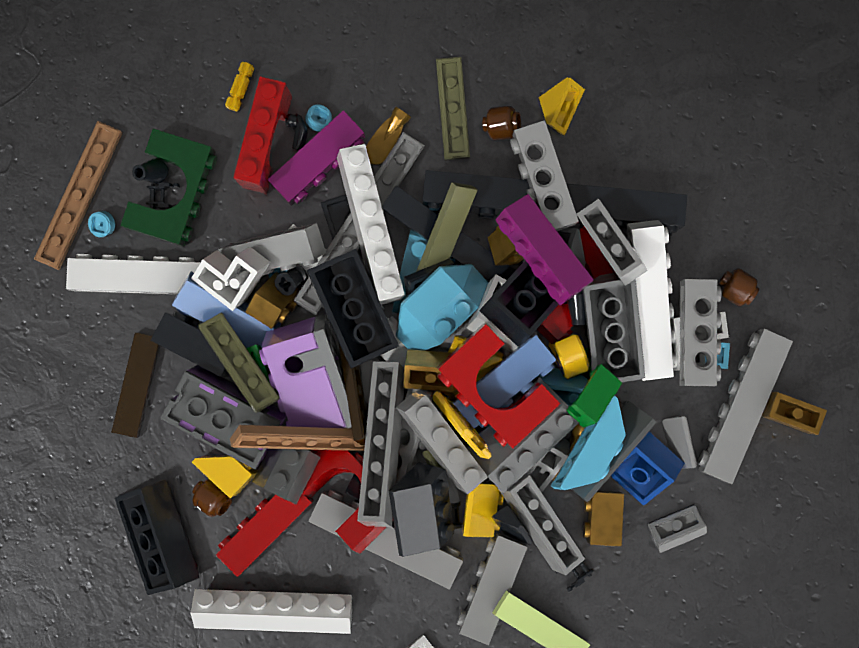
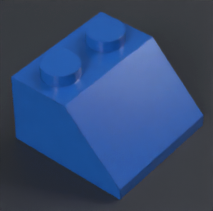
M648 432L611 477L644 506L676 480L685 463L652 433Z

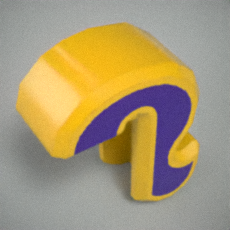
M570 335L555 344L549 343L550 353L555 357V363L558 365L564 378L571 379L588 371V358L578 335Z

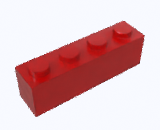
M302 494L296 505L277 495L270 501L265 498L255 508L258 513L251 520L246 517L236 527L239 532L233 538L228 535L218 545L221 550L216 556L238 577L314 500Z

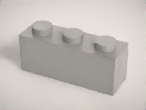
M599 199L576 214L625 286L648 271Z

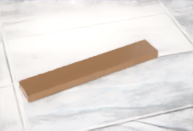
M97 121L34 260L60 270L123 132Z
M239 425L230 438L231 447L352 451H364L365 445H360L353 440L352 429Z

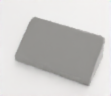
M676 416L663 419L662 423L668 449L685 463L682 469L695 468L697 463L687 418L685 416Z
M696 505L648 524L660 553L707 533V526Z

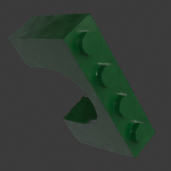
M152 129L145 153L151 158H158L161 161L180 167L186 177V192L176 206L166 210H155L128 201L120 226L184 247L185 243L191 240L193 234L191 225L193 219L197 218L200 213V197L208 189L209 180L207 176L209 170H213L215 167L217 155H215V150L211 146Z

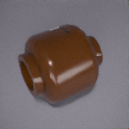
M512 106L492 107L488 110L487 117H483V130L488 132L492 140L513 139L514 130L521 128L520 113L516 112Z
M736 268L731 273L726 271L719 281V284L722 285L721 296L737 306L749 305L759 292L760 288L757 287L758 281L740 268Z
M210 479L199 481L192 491L194 494L193 505L209 517L223 515L232 502V499Z

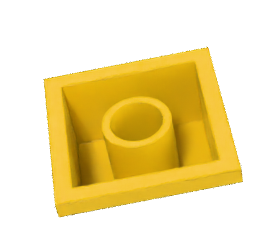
M229 455L201 456L192 461L229 498L238 495L255 477L258 471Z
M483 481L473 491L466 494L462 525L463 536L494 537V531H499L500 527H498L492 516L497 513V506L503 504V495L493 482Z

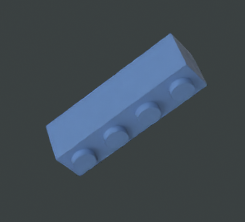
M193 272L189 273L172 304L179 313L194 317L199 320L200 324L222 312L245 348L256 344L262 347L266 332L281 327V323L278 322L270 329L245 312L249 306L247 302H244L232 311L191 279L194 275Z
M533 335L476 382L478 394L491 407H508L514 401L511 397L519 391L523 394L534 385L532 380L539 374L542 377L548 374L555 367L552 363L556 359L540 339ZM458 398L453 401L455 407L473 428L478 425L481 428L484 427L475 418L474 415L477 411L471 405L466 408Z

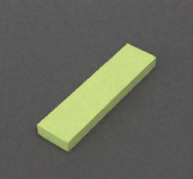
M505 591L492 612L495 616L546 648H589L590 646L588 642L508 591Z

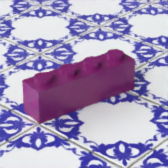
M343 110L276 171L268 181L291 206L294 203L299 204L308 196L307 191L312 186L318 187L326 180V174L332 168L334 170L339 168L337 161L339 150L364 144L365 134Z
M529 194L506 207L496 218L500 230L508 236L518 254L524 257L534 275L542 281L548 289L549 295L559 305H562L581 292L593 281V278Z

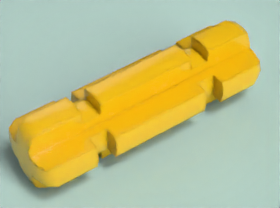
M247 62L240 63L239 74H236L229 92L231 96L227 98L225 103L226 108L229 110L239 111L241 106L240 100L244 98L250 82L249 77H252L254 71L253 65Z

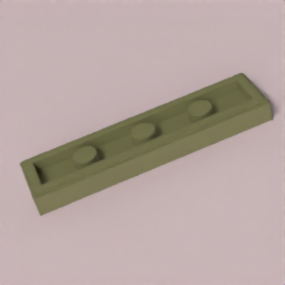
M461 57L436 59L444 160L469 159L470 151Z
M451 183L417 271L450 258L477 193V189L474 186Z
M222 312L199 325L200 331L255 413L260 412L279 400V396Z

